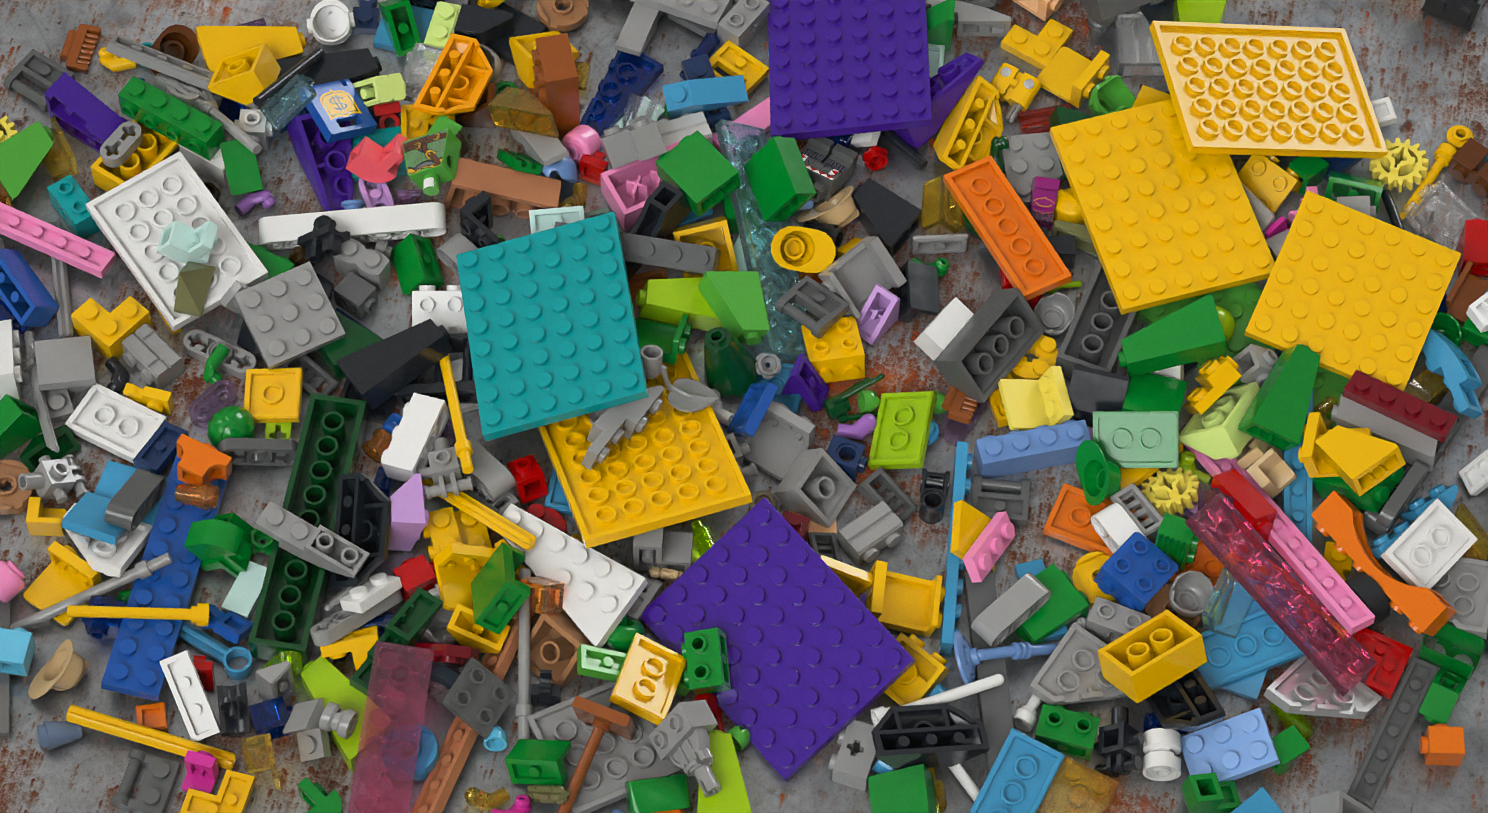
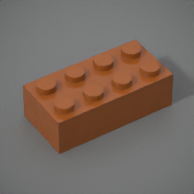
M568 33L535 38L536 49L532 50L536 111L540 112V119L556 135L560 142L569 131L580 125L578 74Z

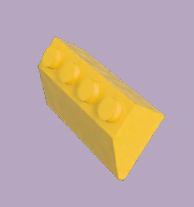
M133 119L132 121L138 123L142 129L143 141L141 145L121 166L116 168L106 166L100 156L91 166L94 184L108 192L167 159L179 144Z

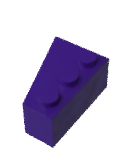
M66 72L44 93L52 125L100 153L102 144L122 123L128 121L116 114Z

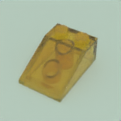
M1066 756L1037 813H1107L1116 797L1119 782Z

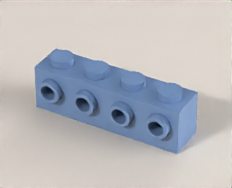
M1067 420L1058 425H1041L1026 431L1014 430L1000 436L987 435L976 440L974 459L978 473L982 475V478H996L1076 463L1078 447L1082 442L1091 440L1085 420Z

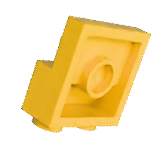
M1220 356L1213 361L1209 359L1197 370L1200 374L1195 378L1202 387L1200 389L1195 387L1185 397L1187 402L1182 405L1188 413L1202 415L1242 376L1237 371L1239 368L1238 364L1229 356Z
M451 506L428 512V525L423 528L422 533L424 539L430 538L431 546L427 547L430 562L434 563L433 559L452 542H461L474 546L485 545L492 548L487 527L461 510L453 512Z
M901 632L896 640L916 662L884 691L886 695L900 706L926 698L929 692H932L937 684L941 683L950 672L945 667L948 662L935 651L931 655L922 649L925 643L914 634H911L908 638Z

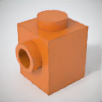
M1442 723L1428 726L1425 735L1421 736L1419 741L1420 754H1424L1425 765L1460 766L1465 756L1464 727H1449L1447 724Z

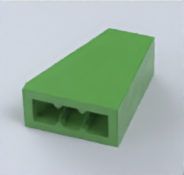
M40 121L0 143V188L10 204L17 201L53 148L54 143L52 140L55 139L49 127L47 125L43 127Z
M706 271L698 284V288L724 328L740 343L747 345L761 343L770 329L758 271Z

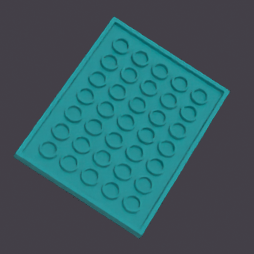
M614 211L456 255L481 429L485 441L649 397L618 220Z

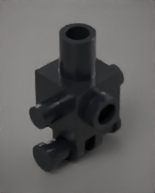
M1113 707L1111 709V725L1099 727V742L1094 744V750L1106 759V764L1095 766L1094 772L1098 779H1103L1106 776L1116 778L1120 775H1129L1132 770H1142L1143 763L1139 757L1140 744H1144L1145 738L1143 733L1129 725V709L1127 707Z

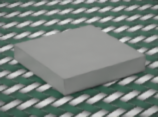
M90 336L34 341L39 391L96 385Z

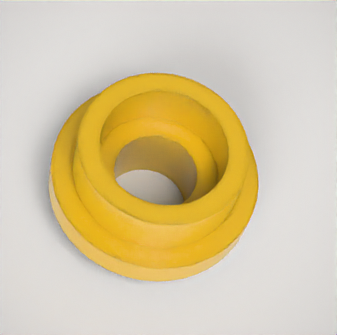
M1462 125L1452 126L1446 134L1448 144L1455 147L1457 151L1470 137L1473 138L1472 131Z

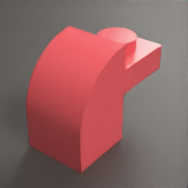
M398 133L383 148L370 138L365 137L351 150L346 169L359 178L372 183H385L393 180L397 175L400 163L405 158L403 142L407 141V138Z

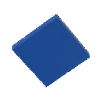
M771 382L750 384L726 430L727 433H734L735 437L754 436L779 387Z

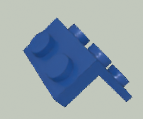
M1134 532L1103 564L1094 582L1097 583L1103 593L1111 595L1120 605L1143 613L1150 600L1177 572L1178 565L1140 532Z

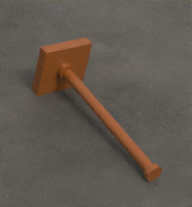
M576 695L572 708L578 720L588 723L594 728L567 788L570 792V795L567 796V802L560 804L557 813H570L604 732H611L628 740H633L636 728L631 716Z

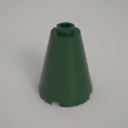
M713 328L704 337L705 383L710 389L719 391L721 398H727V396L736 395V397L744 395L750 384L756 383L758 380L755 364L757 361L726 328Z

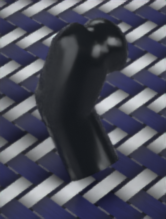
M111 357L105 363L106 368L112 373L111 382L107 385V388L120 394L121 391H124L126 384L129 383L130 374L116 357Z

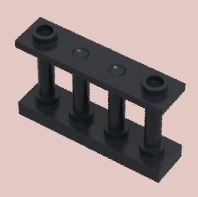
M450 334L452 338L448 342L454 350L451 353L463 352L462 380L455 381L459 402L478 404L475 381L473 380L468 334ZM440 362L435 364L434 382L418 384L417 377L395 393L400 409L404 408L407 402H410L414 393L445 400L448 406Z

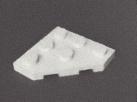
M74 503V504L71 506V508L66 512V514L63 516V518L70 512V510H71L77 503ZM141 522L134 531L127 530L115 545L67 529L65 530L92 570L104 573L107 576L120 578L147 544L153 525Z

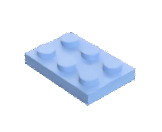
M1261 708L1251 710L1181 737V750L1190 775L1216 772L1219 782L1230 781L1280 764Z

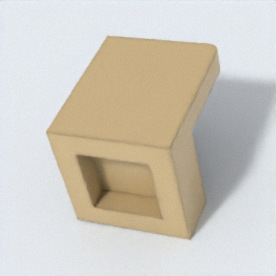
M1273 448L1268 450L1246 470L1272 499L1297 478V475Z

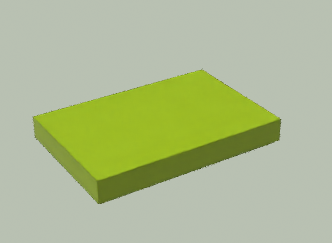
M934 391L881 394L876 419L877 424L868 460V466L871 470H877L879 467L883 470L923 468L937 397Z

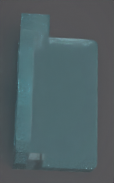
M301 74L295 75L260 109L275 130L280 131L317 96V93L311 87L315 83L312 78Z
M1223 567L1202 613L1203 629L1231 638L1238 636L1256 596L1255 588L1235 582L1234 570Z

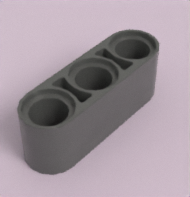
M138 468L109 502L105 512V522L134 531L163 496L167 483L166 477Z

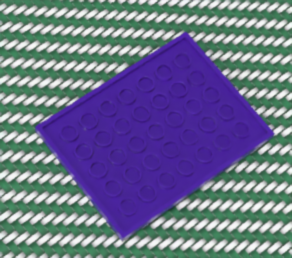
M768 0L770 3L768 34L771 138L782 136L800 140L933 126L926 0Z
M765 497L645 609L641 616V619L663 644L682 655L681 644L685 642L684 633L718 627L726 634L731 690L711 694L717 697L718 706L736 726L741 725L744 727L743 729H748L751 735L750 742L787 782L916 662Z

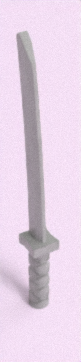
M26 331L23 337L27 363L22 365V370L29 373L33 397L46 446L55 452H59L44 390L39 391L34 346L35 335L32 331Z

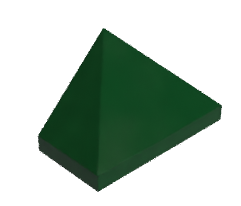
M67 425L53 429L59 446V452H55L46 446L43 434L34 437L19 456L30 473H33L40 464L39 459L42 456L49 455L51 460L61 459L66 455H73L81 449V446Z

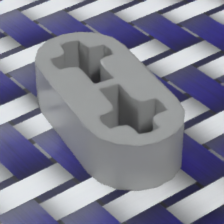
M133 121L122 123L102 144L100 154L106 166L111 168L121 166L141 145L143 134L138 123Z

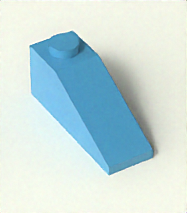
M743 75L693 79L663 85L670 119L681 117L685 114L704 112L749 102Z

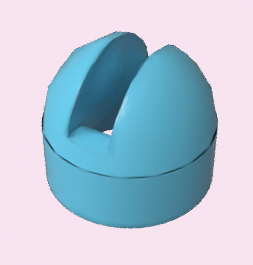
M494 726L489 736L484 739V747L494 752L504 750L507 747L506 731L499 726Z

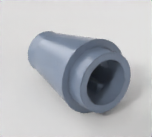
M44 721V724L37 725V735L41 749L48 748V750L82 738L81 726L68 721Z

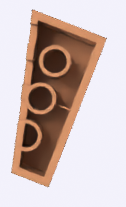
M459 157L456 177L452 181L446 182L443 204L445 205V212H451L452 208L461 209L465 206L468 199L477 196L484 190L491 197L492 216L502 217L513 213L518 219L530 220L529 210L558 208L562 181L552 177L548 178L547 176L515 171L497 164H486L474 161L471 158Z

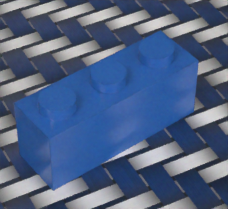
M0 249V297L21 326L46 327L59 309L58 304L18 250Z

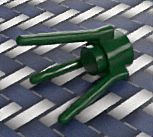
M879 374L871 379L867 377L841 393L823 400L829 419L831 421L838 419L839 423H844L851 420H859L867 413L877 417L878 411L847 415V412L851 410L848 398L884 379L885 375Z

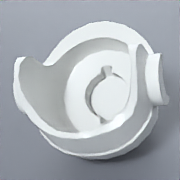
M323 0L319 2L312 10L310 19H306L308 33L313 34L317 41L325 45L343 43L351 35L352 28L356 27L353 12H349L346 5L338 0Z

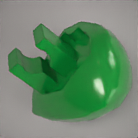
M626 613L604 645L609 650L627 653L635 634L639 633L644 636L645 627L635 619L627 620Z

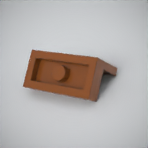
M1471 261L1467 262L1447 296L1441 311L1442 313L1451 314L1459 322L1460 327H1463L1468 318L1466 314L1468 307L1483 296L1488 289L1487 281L1470 274L1474 264Z

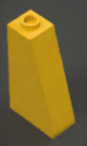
M198 26L195 28L206 69L211 72L215 71L221 58L264 43L267 44L276 60L302 56L304 53L303 48H306L304 35L302 32L298 33L296 27Z

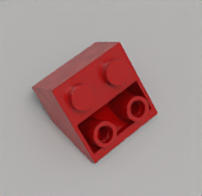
M1480 218L1465 220L1456 247V251L1461 253L1457 263L1458 277L1468 261L1474 263L1470 274L1476 277H1488V220Z

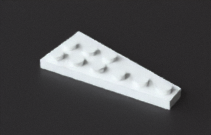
M511 503L502 516L536 537V545L534 548L526 551L505 537L503 538L511 547L525 553L524 562L531 572L535 574L592 645L602 648L647 586L646 578L592 548L586 549L585 544Z

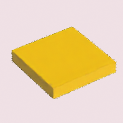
M302 367L273 368L271 370L268 368L246 369L244 409L252 415L254 423L300 422L303 385Z
M963 500L954 502L950 553L963 560L962 558L991 521V518Z

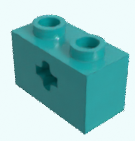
M71 174L47 187L51 205L74 235L87 239L101 231L86 209V203L91 200Z

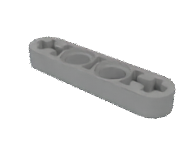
M401 589L364 613L341 609L317 623L310 629L314 645L326 646L332 644L403 600Z

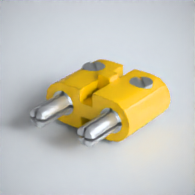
M1008 63L1001 64L990 82L991 85L999 90L1000 99L998 100L1006 101L1012 106L1005 117L1006 121L1010 123L1014 122L1020 111H1027L1042 86V83L1037 78L1026 72L1024 74L1019 72L1018 68Z

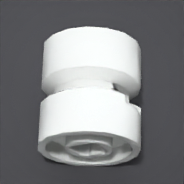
M1163 728L1146 731L1143 734L1145 738L1143 744V752L1145 754L1143 756L1144 777L1163 782L1172 781L1180 777L1181 758L1177 756L1181 752L1180 733Z

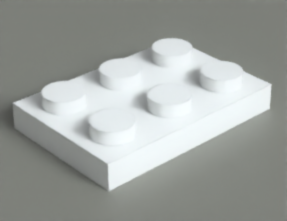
M96 383V385H92L64 425L68 426L72 434L133 463L136 455L164 421L167 422L165 416Z
M1437 498L1388 547L1381 557L1408 585L1431 589L1478 539Z

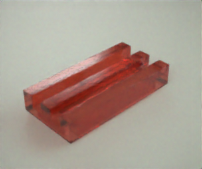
M1070 103L1059 105L1071 109ZM1058 105L1018 112L1017 118L1022 133L1050 132L1049 117ZM1041 125V127L1027 129V127Z

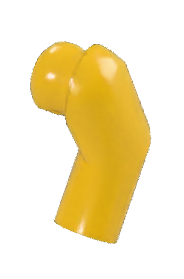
M107 47L101 48L98 52L101 65L112 72L137 68L135 62L119 58L107 52Z

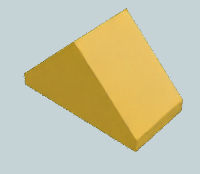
M457 604L446 630L461 646L479 649V653H499L511 627L506 625L498 635L474 623L472 609Z

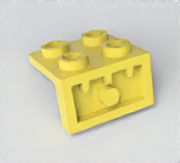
M1050 366L1039 380L1001 379L998 382L1010 430L1026 431L1041 425H1058L1070 420L1074 415L1061 366Z

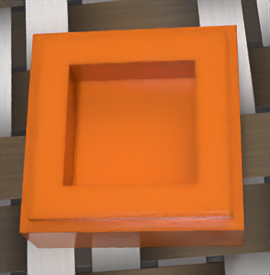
M165 702L136 706L137 724L165 733L168 732Z

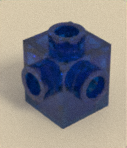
M91 596L88 606L126 607V603L110 596ZM81 617V622L84 623L87 634L101 640L106 638L116 639L122 618Z

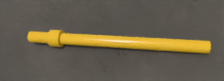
M448 354L439 362L456 438L454 447L456 456L460 458L463 473L470 474L474 471L471 459L473 450L470 440L467 439L450 355Z

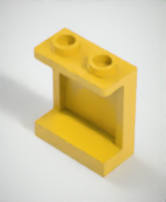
M876 560L869 573L873 574V582L867 589L865 606L885 628L929 638L936 628H940L943 613L939 611V606L945 596V586H942L943 576L936 575L933 580H926L887 571L888 562Z

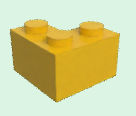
M131 296L111 313L90 297L71 314L75 332L80 337L90 336L91 346L107 359L111 357L120 359L124 353L122 341L132 333L134 334L145 323L153 329L150 311Z

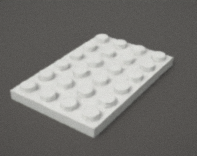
M180 151L86 203V209L173 331L199 318L174 312L178 276L186 264L157 253L162 229L175 220L194 229L207 221L218 225L216 246L210 252L208 262L204 263V265L214 266L216 270L202 315L221 305L219 300L236 280L251 287L269 277L266 268Z

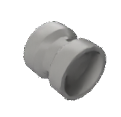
M330 701L322 712L319 728L327 732L334 729L338 736L349 739L357 725L359 714L351 709L341 710L339 704Z

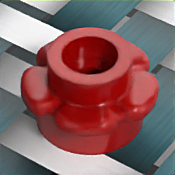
M872 146L863 154L862 160L870 170H881L888 163V151L885 148L881 149L880 146Z

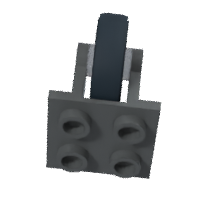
M473 657L468 659L464 667L458 668L438 663H429L423 668L418 678L421 688L428 694L429 698L436 700L435 703L444 705L484 739L489 736L516 693Z

